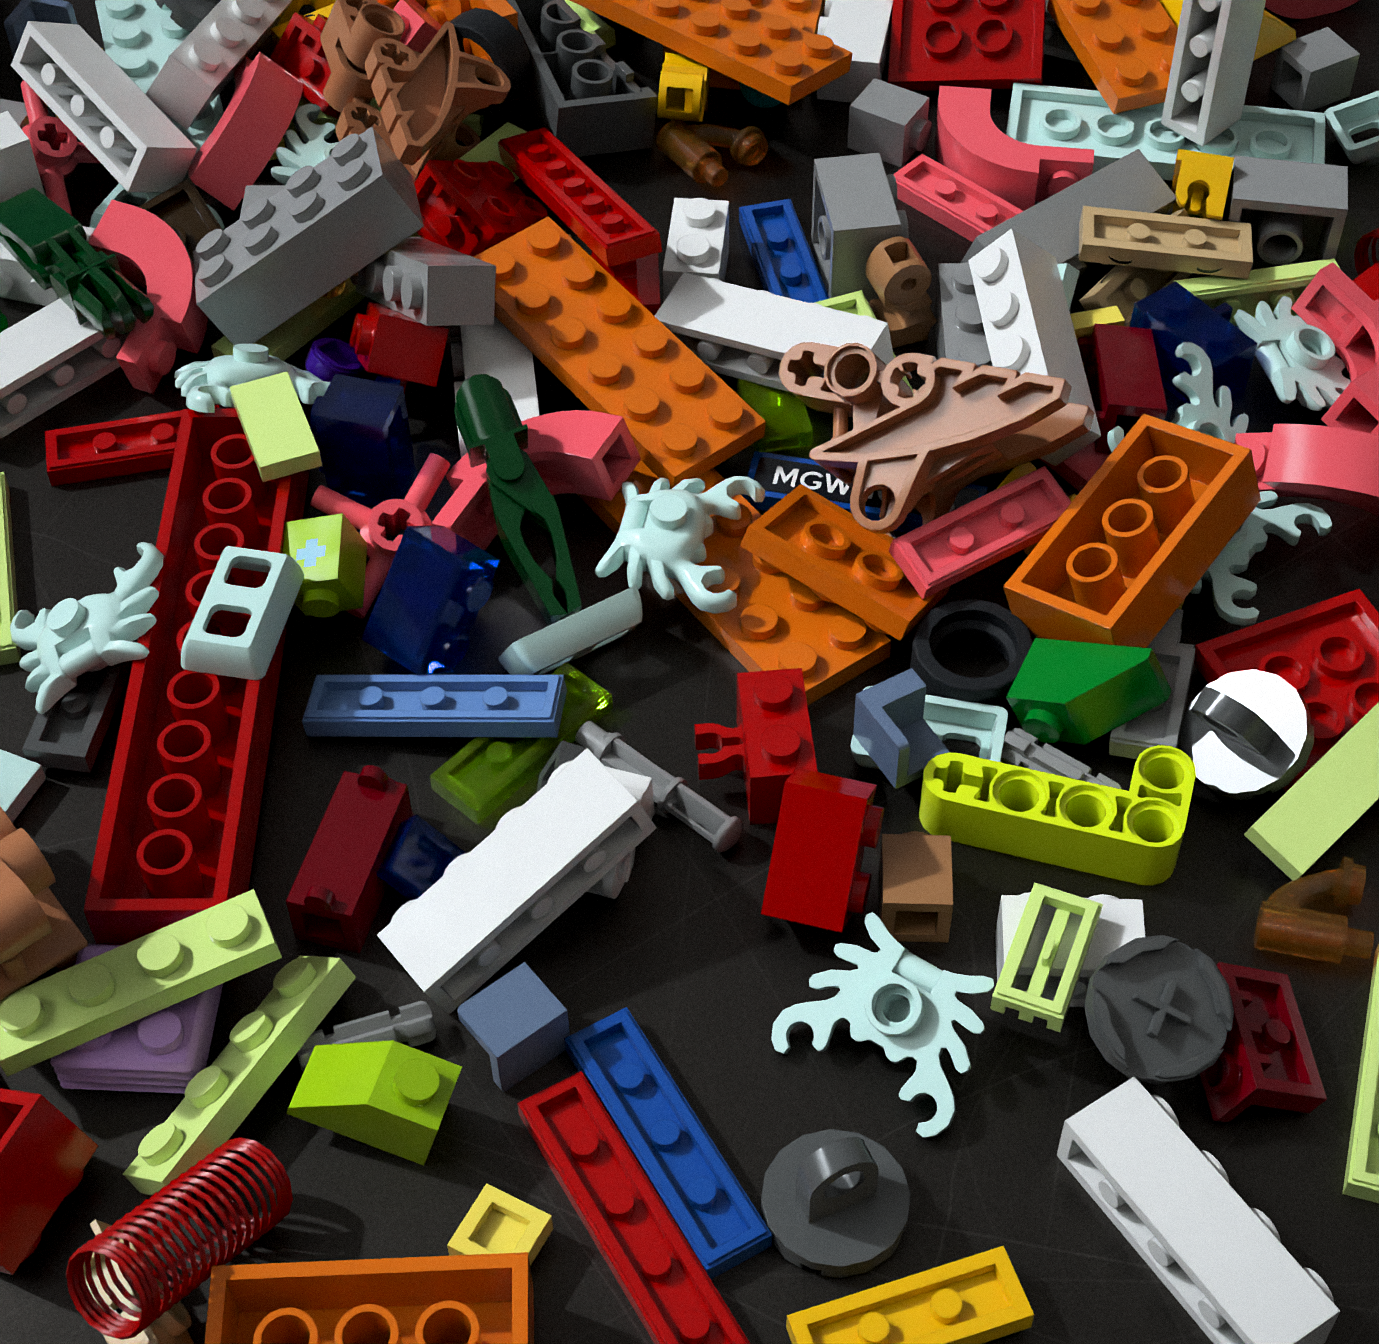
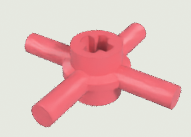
M23 80L20 86L29 124L24 126L22 130L29 138L46 197L73 216L64 178L72 174L78 163L100 162L82 142H77V137L59 118L49 116L47 104Z
M430 453L404 500L389 499L372 509L323 485L316 489L310 506L327 515L343 513L350 523L360 530V535L367 542V557L369 561L366 564L363 608L345 610L351 615L361 619L365 618L391 571L409 570L422 562L472 586L480 578L484 564L435 541L431 519L425 512L451 466L445 458ZM400 530H406L408 532V537L405 535H400ZM386 533L391 536L399 535L392 542L387 540Z

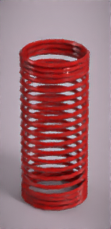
M239 1137L227 1140L220 1147H217L203 1160L198 1161L195 1166L190 1167L185 1173H181L177 1179L172 1180L167 1186H163L159 1192L144 1200L141 1205L126 1213L112 1226L97 1234L94 1239L83 1244L81 1248H78L70 1256L66 1278L68 1291L77 1311L89 1325L106 1336L120 1340L136 1337L156 1319L160 1318L165 1311H169L174 1304H177L202 1282H205L211 1276L212 1266L226 1265L229 1261H232L245 1248H248L254 1241H257L289 1214L293 1197L291 1182L283 1164L271 1150L255 1140ZM231 1151L247 1154L262 1166V1168L269 1175L276 1190L277 1206L275 1194L266 1176L256 1167L255 1164L240 1156L239 1154L231 1153ZM223 1158L238 1160L248 1166L262 1181L270 1199L271 1211L269 1216L266 1199L258 1183L246 1170ZM221 1165L229 1166L240 1173L254 1188L261 1202L262 1218H259L258 1207L249 1189L237 1176L223 1169ZM222 1175L231 1179L245 1194L252 1208L253 1216L248 1213L239 1194L227 1182L222 1180ZM201 1186L205 1188V1193L201 1191ZM192 1192L196 1194L197 1200L192 1197ZM183 1199L187 1201L189 1207L184 1205ZM204 1200L210 1204L219 1216L225 1229L217 1223L214 1216L208 1211ZM175 1206L179 1208L180 1214L175 1212ZM195 1206L210 1222L216 1235L201 1220ZM166 1213L170 1215L171 1221L166 1219ZM187 1214L200 1227L206 1240H204L198 1234L195 1228L191 1225ZM157 1220L161 1222L163 1229L157 1226ZM179 1222L191 1234L196 1246L192 1244L182 1231ZM148 1228L152 1229L154 1236L148 1233ZM170 1229H171V1230L173 1231V1233L182 1241V1243H183V1245H184V1247H185L187 1253L181 1248V1246L178 1244V1242L174 1239V1237H173V1235H172ZM232 1229L236 1231L237 1235L232 1234ZM139 1235L143 1237L146 1245L139 1241ZM223 1235L228 1238V1241L223 1240ZM163 1239H164V1240L170 1245V1247L173 1249V1251H174V1253H175L177 1259L173 1256V1254L170 1252V1250L166 1247V1245H165L164 1242H163ZM214 1241L219 1244V1248L214 1246ZM129 1242L134 1244L136 1251L130 1248ZM154 1246L163 1255L167 1265L155 1251ZM205 1248L210 1251V1255L205 1253ZM93 1252L96 1273L103 1290L116 1306L128 1315L139 1318V1320L133 1321L122 1317L110 1308L101 1296L92 1277L90 1262ZM100 1254L105 1255L106 1267L115 1286L127 1300L142 1309L141 1312L132 1310L120 1301L110 1288L101 1268ZM145 1254H146L147 1257L154 1263V1265H155L157 1271H156L155 1268L152 1266V1264L149 1262V1260L146 1258ZM195 1254L201 1258V1261L196 1260ZM111 1259L118 1264L123 1277L133 1290L139 1294L140 1301L131 1295L118 1279ZM186 1260L191 1263L192 1268L187 1267ZM84 1262H85L86 1279H87V1282H88V1284H89V1287H88V1285H87V1283H86V1281H85V1275H84V1269H83ZM176 1266L182 1270V1275L177 1273ZM166 1273L172 1276L173 1282L168 1280ZM157 1280L163 1283L164 1289L158 1287Z

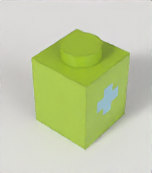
M340 513L285 522L282 554L291 556L300 565L304 573V579L294 604L305 616L311 615L323 618L332 617L338 614L339 611L363 608L367 542L345 515Z

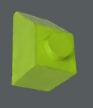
M394 1040L315 1045L290 1102L287 1114L424 1166L462 1066Z

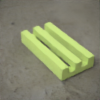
M1034 882L992 995L990 1009L1004 1014L1006 1007L1019 1011L1018 1019L1032 1023L1034 1016L1048 1020L1046 1028L1061 1032L1100 919L1103 904ZM1046 904L1055 907L1056 911L1026 992L1015 989L1014 985L1042 908ZM1074 913L1083 916L1054 1001L1041 996L1070 915Z

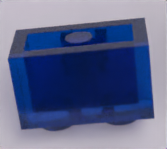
M1175 281L1134 304L1130 327L1152 329L1162 384L1184 403L1191 404L1186 394L1173 384L1174 377L1184 371L1192 375L1188 361L1183 358H1177L1175 354L1178 345L1184 342H1192L1201 347L1210 358L1213 370L1214 402L1217 389L1223 385L1230 389L1231 399L1234 401L1244 395L1258 343L1239 330L1238 326L1230 323L1233 307L1224 302L1212 309Z
M335 374L324 396H318L315 399L310 416L311 428L317 432L322 466L319 467V470L325 473L327 487L369 507H375L389 499H402L416 471L404 387L400 386V380L377 376L375 381Z
M407 526L361 639L416 675L453 672L455 666L463 659L468 650V635L475 623L479 609L486 604L492 593V579L500 560L445 526Z

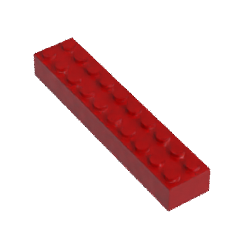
M235 408L215 409V413L197 412L192 409L182 410L156 542V548L164 555L163 567L150 585L159 591V597L147 613L154 615L157 622L137 639V643L147 647L150 652L147 657L133 660L83 910L96 944L124 945L249 890L288 619L266 675L259 680L185 670L181 667V649L225 547L233 546L283 553L285 522L303 519L310 469L263 482ZM232 568L226 583L258 588L265 583L269 573ZM225 610L217 611L212 615L205 632L229 637L241 636L247 628L251 615Z

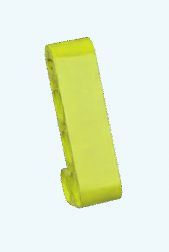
M1165 745L1149 747L1139 754L1135 762L1129 791L966 754L948 752L935 756L928 761L924 768L919 819L923 828L931 835L951 836V841L1138 885L1152 886L1163 883L1171 877L1174 871L1186 827L1196 777L1195 765L1186 753L1175 747Z

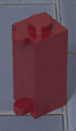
M1095 323L1091 338H1078L1077 343L1082 362L1085 363L1084 370L1101 432V437L1094 441L1096 452L1112 453L1107 441L1109 431L1120 426L1124 430L1125 437L1143 414L1165 420L1168 409L1152 329Z
M366 765L362 768L360 774L344 771L286 899L296 939L355 953H360L414 825L408 785L389 778L386 772L377 766Z

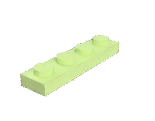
M252 889L25 986L1 1000L0 1067L7 1077L282 958L255 890Z
M300 955L297 959L286 964L277 973L273 981L274 988L254 1012L243 1017L234 1026L230 1033V1042L215 1061L191 1079L185 1089V1098L168 1119L153 1128L141 1141L138 1148V1156L123 1173L140 1193L153 1195L159 1192L163 1186H167L172 1180L177 1179L181 1173H185L190 1167L195 1166L198 1161L203 1160L208 1154H211L217 1147H220L230 1139L355 980L356 976L342 959Z

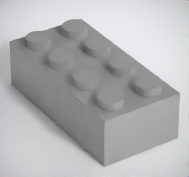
M373 126L360 135L354 133L346 136L337 143L331 155L315 167L309 165L299 169L289 178L285 188L269 199L262 197L253 201L246 207L240 219L223 231L222 229H215L199 241L196 250L193 251L196 305L233 345L255 343L424 227L413 176Z

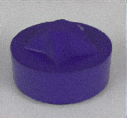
M334 338L315 340L305 359L307 371L323 381L338 383L347 389L353 388L358 384L364 367L356 357L355 348L350 347V344Z

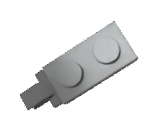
M1176 609L1147 647L1153 649L1172 690L1168 700L1111 730L1109 755L1137 759L1144 750L1157 745L1172 746L1178 749L1181 725L1184 719L1195 660L1194 645L1180 643L1183 610Z

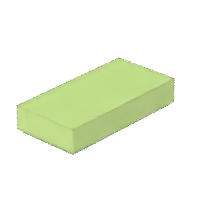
M288 371L229 387L233 404L263 482L322 466L320 451Z

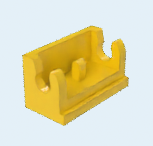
M1178 149L1171 187L1176 198L1172 213L1185 208L1188 214H1197L1204 219L1222 220L1234 157Z

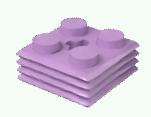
M88 944L87 947L78 952L75 965L121 945ZM223 984L52 1057L50 1063L54 1067V1072L57 1074L61 1087L65 1089L184 1094L191 1079L206 1068Z

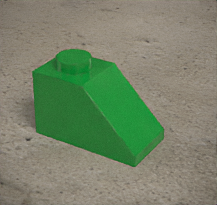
M1035 638L1006 698L1023 730L1038 738V741L1043 743L1059 741L1085 745L1166 702L1172 690L1152 648Z

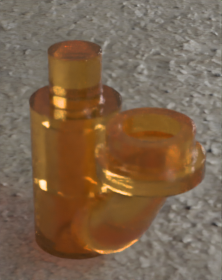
M672 120L661 128L656 140L658 149L695 182L700 184L709 182L715 188L722 186L726 182L728 171L722 166L721 154L712 146L729 148L734 160L749 166L759 163L768 150V142L765 139V135L756 126H748L740 131L713 124L688 126L681 120Z
M1343 856L1337 869L1325 870L1304 876L1278 888L1270 895L1267 901L1262 900L1254 934V948L1334 964H1340L1343 955L1370 959L1374 943V932L1348 927L1347 916L1301 908L1312 901L1329 895H1334L1335 907L1344 908L1346 903L1359 906L1365 886L1366 865L1353 863L1352 857Z

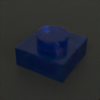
M415 815L401 822L377 872V876L411 901L418 899L443 876L448 865L455 858L466 852L421 817Z

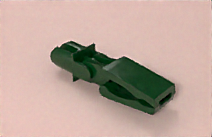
M34 187L0 203V242L44 290L51 287L54 288L61 300L75 312L78 324L82 325L89 321L107 339L114 340V328L120 334H125L135 329L133 314L143 324L150 320L154 314V306L149 298L121 273L117 257L114 253L107 256L103 251L96 252L86 241L87 236L84 228L73 216Z
M487 374L473 375L462 383L456 393L457 401L454 408L456 423L469 454L470 467L473 468L486 463L487 484L498 535L547 626L562 620L561 618L573 615L582 609L559 509L554 496L549 492L528 454L523 451V449L528 448L527 424H522L511 395L503 388L497 378ZM525 517L532 522L535 530L545 536L551 549L556 569V596L564 604L565 610L553 595V580L534 561L524 543L522 530Z

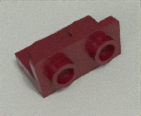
M1219 962L1216 966L1228 983L1234 1017L1232 1029L1230 1032H1227L1226 1041L1221 1048L1224 1050L1215 1064L1200 1073L1201 1083L1205 1090L1213 1120L1229 1123L1251 1104L1305 1113L1312 1112L1326 1101L1327 1097L1288 974Z

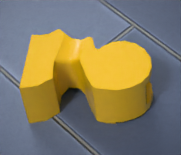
M665 52V61L660 74L657 117L693 122L703 121L704 111H707L711 68L683 54Z

